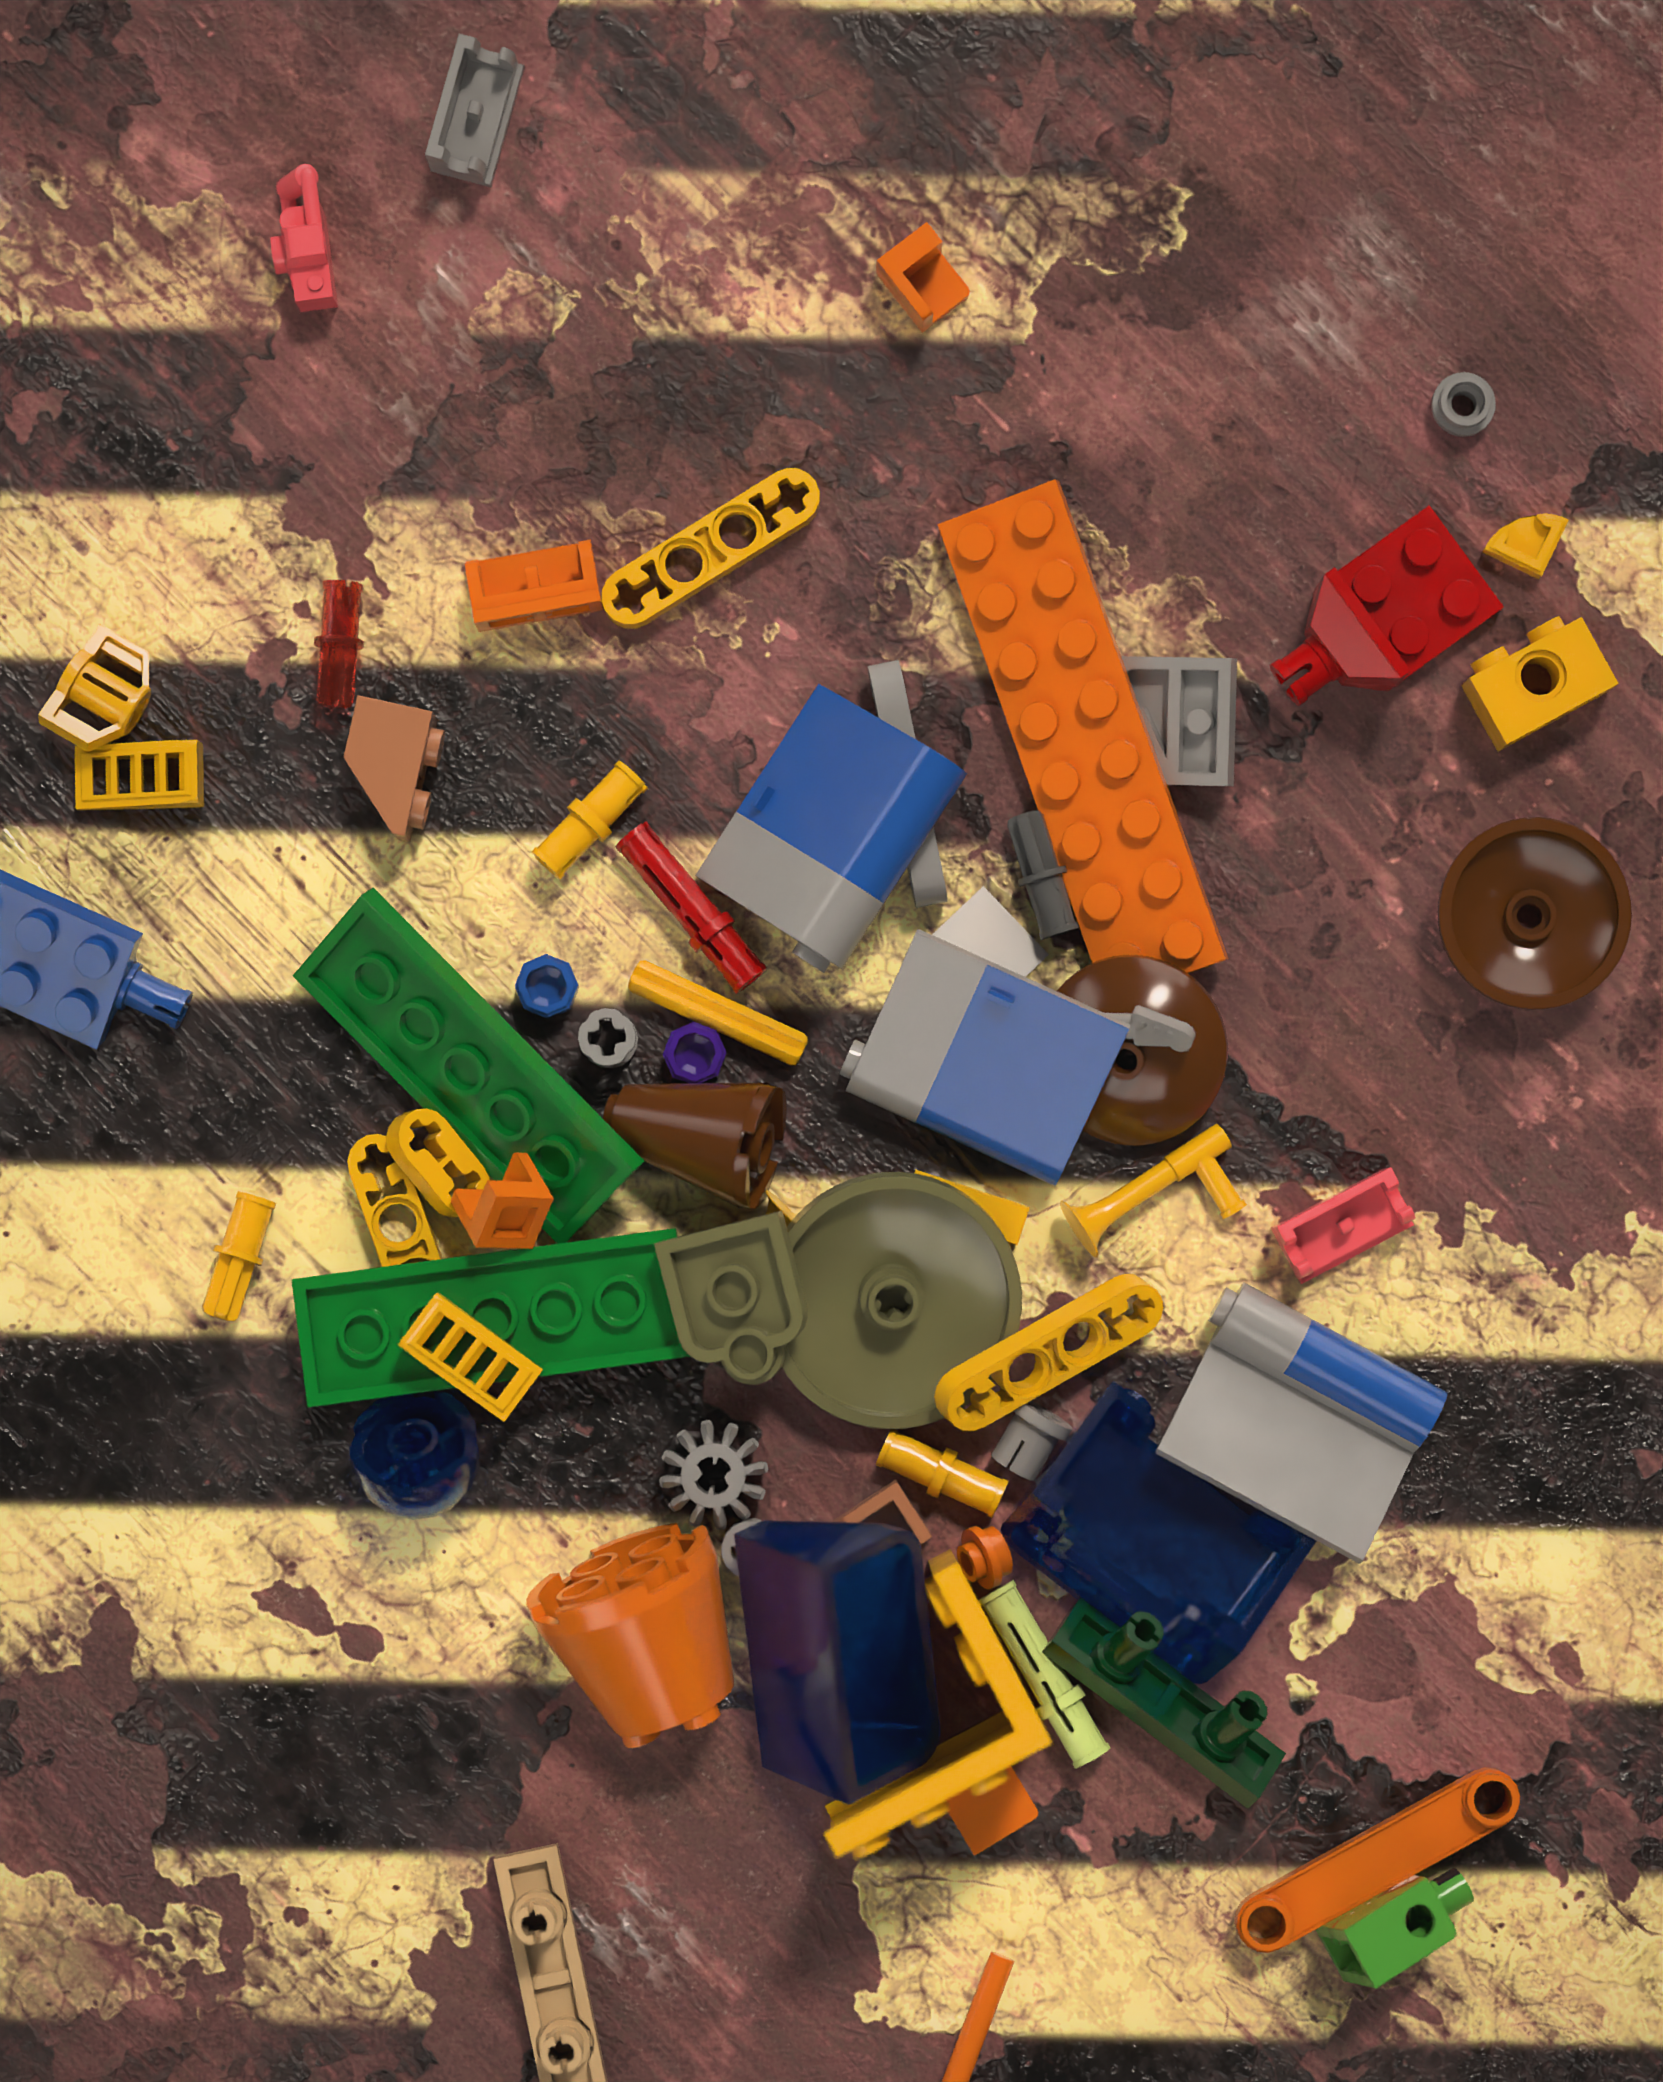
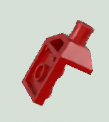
M1428 505L1340 570L1334 567L1324 574L1313 592L1304 632L1306 639L1299 647L1282 659H1277L1269 666L1279 685H1282L1299 671L1307 670L1305 675L1289 685V689L1285 691L1297 706H1301L1308 701V697L1329 682H1334L1335 680H1338L1341 686L1389 692L1496 615L1504 606L1431 506Z

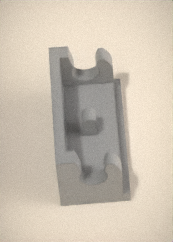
M459 33L425 156L431 172L491 188L525 67L523 64L518 63L516 54L510 49L502 47L500 53L492 52L480 47L481 43L475 37Z

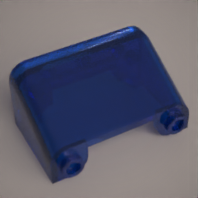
M1112 1381L1002 1523L1001 1534L1007 1544L1017 1554L1077 1600L1083 1598L1119 1627H1122L1139 1611L1148 1612L1155 1616L1164 1629V1635L1152 1652L1193 1683L1203 1684L1241 1654L1317 1541L1259 1509L1254 1510L1248 1515L1200 1477L1156 1454L1155 1451L1158 1445L1149 1439L1156 1426L1155 1419L1151 1414L1150 1404L1136 1391L1123 1388L1115 1381Z

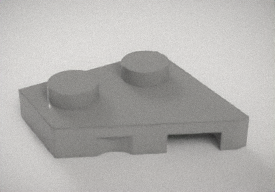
M1121 656L1166 784L1234 786L1237 659Z

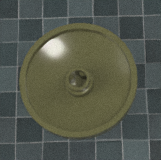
M881 1172L863 1175L835 1185L817 1196L787 1226L807 1304L808 1317L802 1332L794 1340L784 1344L785 1358L782 1368L793 1384L810 1401L837 1418L853 1424L880 1429L917 1427L945 1418L936 1408L934 1399L936 1386L942 1376L954 1367L1019 1330L1022 1313V1288L1018 1267L1011 1248L991 1216L975 1200L948 1183L932 1177L906 1172ZM968 1388L963 1392L964 1403L960 1406L961 1408L971 1402L970 1395L974 1392L972 1388Z

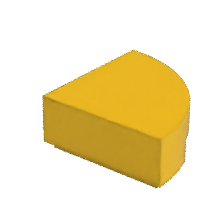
M1546 513L1516 519L1500 528L1485 545L1482 553L1539 580L1569 519Z

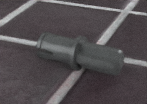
M1030 811L1014 816L1008 820L1007 827L1023 878L1018 880L1019 887L1026 886L1040 930V939H1048L1079 929L1080 927L1075 920L1061 874L1067 872L1066 866L1059 867L1044 815L1041 811Z

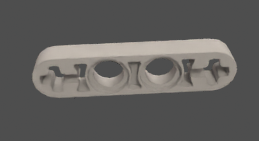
M899 660L867 666L876 717L916 739ZM933 827L907 867L916 908L948 902Z

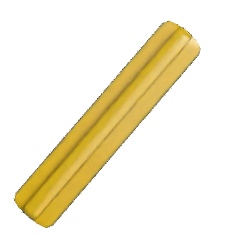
M646 960L638 962L629 979L628 989L632 993L701 1025L717 1030V1032L786 1064L796 1065L806 1048L808 1037L805 1033Z

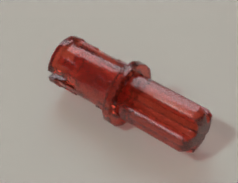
M326 580L322 583L320 636L314 637L313 642L314 646L320 648L316 701L319 705L330 709L350 708L354 703L357 651L364 649V641L358 639L361 593L363 592L364 585L355 581H351L349 586H345L346 580Z

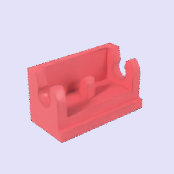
M1391 1167L1382 1169L1271 1227L1300 1284L1414 1226L1412 1222L1415 1219L1414 1211L1411 1206L1406 1205L1398 1190L1399 1181Z

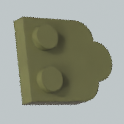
M778 1211L655 1243L654 1246L678 1338L686 1353L701 1362L714 1363L721 1361L726 1372L733 1379L744 1384H761L774 1377L784 1362V1344L794 1340L802 1332L808 1317L807 1304L783 1212Z

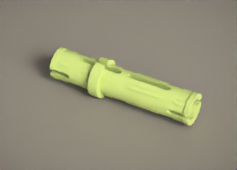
M1012 1580L985 1595L978 1602L981 1606L983 1605L1012 1659L1016 1662L1040 1706L1035 1710L1040 1719L1043 1721L1048 1718L1072 1759L1074 1768L1077 1769L1101 1756L1111 1747L1108 1742H1105L1081 1700L1086 1694L1080 1684L1073 1686L1064 1669L1042 1653L1048 1643L1047 1638L1017 1590L1015 1581Z

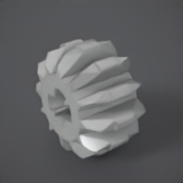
M704 1420L701 1423L704 1444L698 1446L691 1433L683 1429L677 1434V1438L690 1454L685 1457L672 1450H666L663 1453V1461L682 1469L681 1474H667L660 1477V1486L662 1488L683 1486L684 1492L671 1500L669 1508L676 1512L690 1499L697 1505L689 1520V1524L698 1527L703 1520L705 1509L713 1508L716 1529H725L727 1517L724 1506L730 1504L736 1515L742 1520H746L751 1514L748 1506L738 1497L741 1492L754 1499L761 1500L764 1498L766 1490L760 1485L746 1482V1475H762L767 1473L768 1464L767 1462L758 1461L745 1465L743 1458L754 1452L759 1446L755 1438L747 1440L738 1450L730 1446L738 1433L739 1427L737 1424L729 1423L724 1431L722 1442H715L713 1423L711 1420ZM713 1457V1464H716L718 1459L722 1458L729 1464L731 1469L725 1475V1480L729 1485L727 1489L715 1492V1485H711L709 1491H706L699 1485L697 1480L703 1474V1469L699 1464L701 1460Z

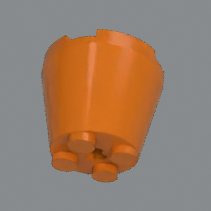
M677 1523L666 1524L641 1530L610 1541L590 1550L592 1558L573 1568L570 1576L562 1580L559 1573L549 1574L531 1590L526 1599V1606L536 1630L613 1731L621 1736L627 1748H637L646 1745L659 1737L661 1731L683 1724L685 1730H695L712 1723L721 1715L717 1704L734 1687L718 1558L710 1535L704 1525L691 1530L693 1534H681Z

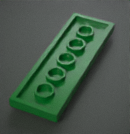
M374 887L357 899L294 973L293 977L424 1109L436 1111L446 1119L495 1181L503 1180L513 1153H528L554 1198L542 1229L557 1244L567 1243L643 1164L644 1160Z
M673 1228L533 1247V1249H514L291 1279L307 1407L456 1388L398 1346L401 1339L436 1293H441L541 1367L543 1371L538 1377L691 1357L686 1353L679 1341L654 1246L657 1242L676 1238L677 1230ZM444 1316L424 1343V1346L434 1352L455 1322ZM466 1331L445 1361L455 1368L474 1343L476 1337ZM487 1347L466 1377L476 1384L498 1353ZM508 1362L493 1383L511 1381L519 1368Z

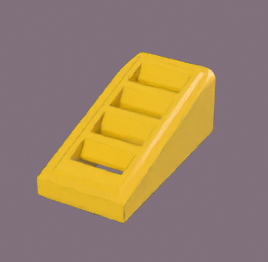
M199 740L105 744L90 752L75 746L76 810L204 807L203 744ZM168 758H179V790L168 791ZM119 759H130V793L119 794ZM143 759H154L155 792H144ZM93 760H106L105 795H94Z
M436 1293L398 1344L403 1350L503 1422L506 1421L543 1371L541 1367L441 1293ZM444 1316H447L455 1324L436 1350L432 1352L424 1346V1343ZM467 1331L476 1337V1340L454 1368L445 1359ZM490 1347L498 1354L475 1384L466 1375L485 1349ZM510 1362L519 1370L498 1399H496L487 1391L507 1363Z

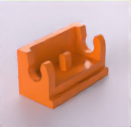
M591 540L480 561H466L465 563L474 623L479 632L603 610Z

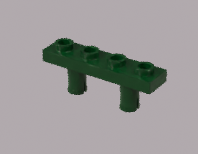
M1080 1598L1070 1608L1042 1653L1247 1809L1252 1806L1262 1795L1286 1754L1256 1731L1263 1724L1262 1722L1268 1714V1708L1264 1700L1252 1691L1243 1690L1226 1706H1223L1152 1652L1164 1635V1629L1155 1616L1148 1612L1139 1611L1122 1627H1119L1083 1598Z

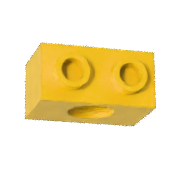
M1557 616L1528 632L1526 636L1531 644L1509 656L1505 647L1502 646L1470 664L1475 675L1469 677L1461 686L1497 752L1608 693L1619 684L1582 617L1564 625L1561 617ZM1538 664L1549 672L1552 682L1549 693L1537 695L1529 692L1524 687L1521 680V671L1524 665Z

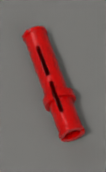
M647 821L638 825L617 843L615 848L631 863L649 888L691 937L688 944L696 953L702 951L736 994L750 986L768 969L732 927L735 920L727 911L721 913L707 898L698 884L660 841Z

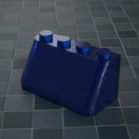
M782 1520L760 1521L735 1533L734 1539L762 1767L850 1805L924 1765L937 1748L941 1729L922 1549L917 1536L908 1530L888 1523Z

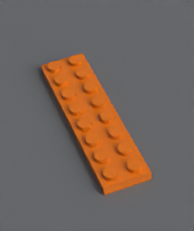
M1056 479L937 524L1038 811H1041L1044 815L1059 867L1066 866L1067 872L1061 874L1092 963L1113 956L1141 955L1161 959L1190 974L1229 960L1060 482Z

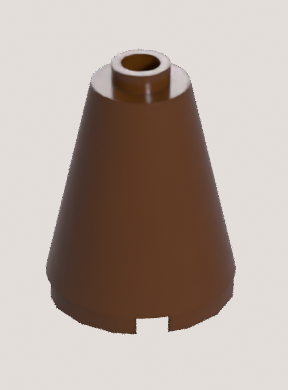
M770 1083L626 1084L621 1089L619 1095L611 1094L608 1098L603 1119L645 1162L738 1208L757 1209L766 1197L765 1191H769L777 1169L778 1161L770 1160L774 1139L780 1141L784 1139L787 1113L786 1094L783 1088L772 1086Z

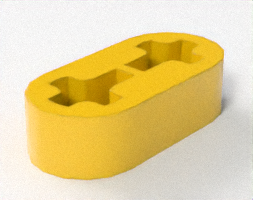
M427 1108L405 1112L396 1117L388 1127L386 1136L387 1149L392 1158L428 1203L441 1215L459 1217L451 1203L449 1192L453 1189L454 1183L449 1176L454 1178L464 1175L468 1183L463 1189H484L487 1180H490L484 1166L446 1119L438 1112ZM424 1126L429 1133L423 1141L427 1149L413 1151L409 1145L415 1136L411 1128L415 1129Z

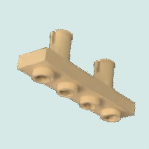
M555 1843L495 1856L493 1860L539 2081L608 2082L559 1845Z

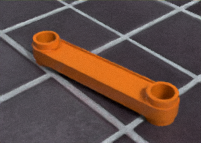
M1483 1767L1468 1773L1249 1894L1240 1902L1235 1912L1234 1924L1238 1936L1247 1947L1257 1952L1270 1953L1287 1946L1507 1824L1514 1818L1519 1809L1520 1793L1517 1784L1509 1775L1496 1768ZM1488 1781H1499L1505 1791V1800L1502 1806L1496 1812L1490 1814L1479 1813L1474 1804V1795L1478 1787ZM1263 1906H1271L1278 1909L1281 1915V1923L1273 1935L1259 1938L1249 1933L1247 1928L1248 1919L1254 1910Z

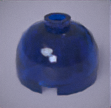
M434 1391L435 1398H414V1394L384 1397L375 1401L358 1417L353 1427L355 1437L351 1446L349 1445V1457L353 1473L368 1500L392 1516L414 1520L432 1518L452 1509L466 1496L479 1471V1438L476 1423L466 1406L447 1393Z

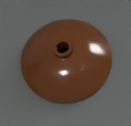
M1525 817L1500 823L1487 829L1469 842L1456 856L1445 875L1439 894L1437 911L1438 927L1443 947L1449 960L1461 977L1476 991L1495 1002L1509 1007L1528 1010L1549 1009L1569 1004L1584 997L1603 983L1614 970L1624 953L1632 919L1631 899L1625 877L1609 851L1586 831L1564 821L1542 817ZM1521 906H1531L1537 911L1539 920L1535 928L1527 929L1519 924L1517 912Z
M1120 955L1101 959L1085 966L1059 987L1057 992L1103 1013H1132L1135 1006L1140 1005L1183 1021L1192 1026L1196 1033L1192 1046L1188 1051L1184 1052L1175 1051L1170 1046H1137L1134 1044L1133 1039H1125L1120 1049H1129L1134 1052L1137 1057V1066L1132 1069H1125L1120 1067L1115 1059L1082 1131L1114 1144L1146 1145L1161 1142L1180 1134L1205 1114L1217 1096L1225 1077L1228 1061V1040L1218 1007L1209 993L1196 979L1179 967L1161 959L1141 955Z

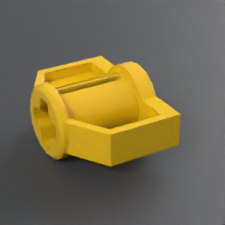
M99 624L84 648L67 665L55 691L38 714L39 724L87 752L129 734L143 715L151 696V689L149 687V652ZM104 653L142 676V686L140 688L135 687L95 662ZM73 701L113 725L97 731L63 710L67 704Z

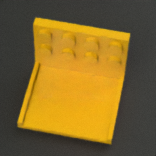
M951 1549L928 1560L933 1575L923 1581L927 1593L945 1627L958 1621L963 1632L953 1638L959 1654L976 1686L979 1687L989 1681L1004 1710L825 1804V1808L831 1817V1829L825 1831L824 1834L836 1857L848 1851H851L855 1860L869 1855L891 1841L888 1834L890 1833L889 1830L908 1819L911 1820L914 1828L933 1821L950 1810L946 1799L967 1788H970L974 1796L993 1789L1009 1778L1005 1770L1006 1767L1052 1743Z

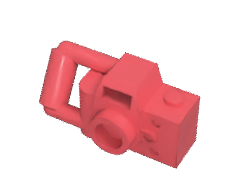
M309 164L298 166L277 182L276 191L281 202L280 225L282 228L280 236L270 237L276 275L288 273L292 289L294 290L295 303L300 312L338 307L326 215L319 202L317 188L318 173ZM300 196H303V206H297L296 199Z

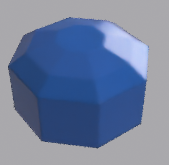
M548 954L524 963L515 983V989L524 1009L547 1019L571 1010L580 988L571 965Z

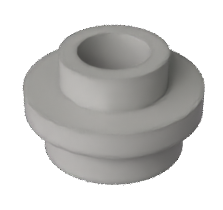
M1467 372L1455 373L1442 380L1434 391L1431 401L1432 414L1437 424L1447 433L1460 437L1471 436L1482 431L1491 421L1496 407L1494 392L1490 385L1480 376ZM1459 395L1468 397L1474 406L1473 413L1468 416L1456 414L1452 409V399Z

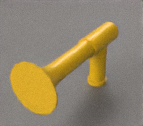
M1214 1124L1163 1157V1161L1095 1203L1084 1206H1070L1066 1202L1060 1201L1062 1212L1073 1232L1087 1251L1096 1258L1099 1255L1097 1249L1099 1239L1111 1224L1175 1181H1181L1193 1172H1196L1221 1211L1220 1215L1223 1219L1238 1212L1247 1204L1244 1199L1239 1197L1215 1159L1232 1147L1228 1136L1218 1124Z

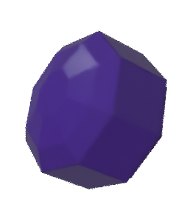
M696 1022L689 1023L672 1031L663 1052V1057L673 1078L685 1083H705L719 1077L727 1056L717 1030Z

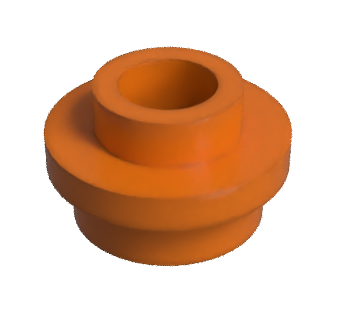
M973 1526L962 1532V1545L957 1548V1558L966 1578L971 1582L977 1581L985 1589L999 1586L1002 1582V1577L1010 1574L1013 1570L1011 1552L1002 1534L993 1526L984 1529Z

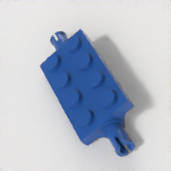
M0 869L1 1007L97 1050L105 1041L118 1009L123 1010L126 1006L168 1024L171 1028L177 1029L187 1013L189 1006L185 1004L186 1002H191L193 992L188 989H181L142 971L143 964L137 962L136 952L143 933Z

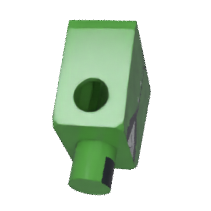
M1456 1868L1450 1869L1430 1882L1426 1877L1413 1875L1317 1928L1316 1932L1343 1981L1376 1989L1457 1936V1931L1449 1916L1474 1902V1896L1465 1878ZM1409 1911V1922L1406 1925L1405 1918Z

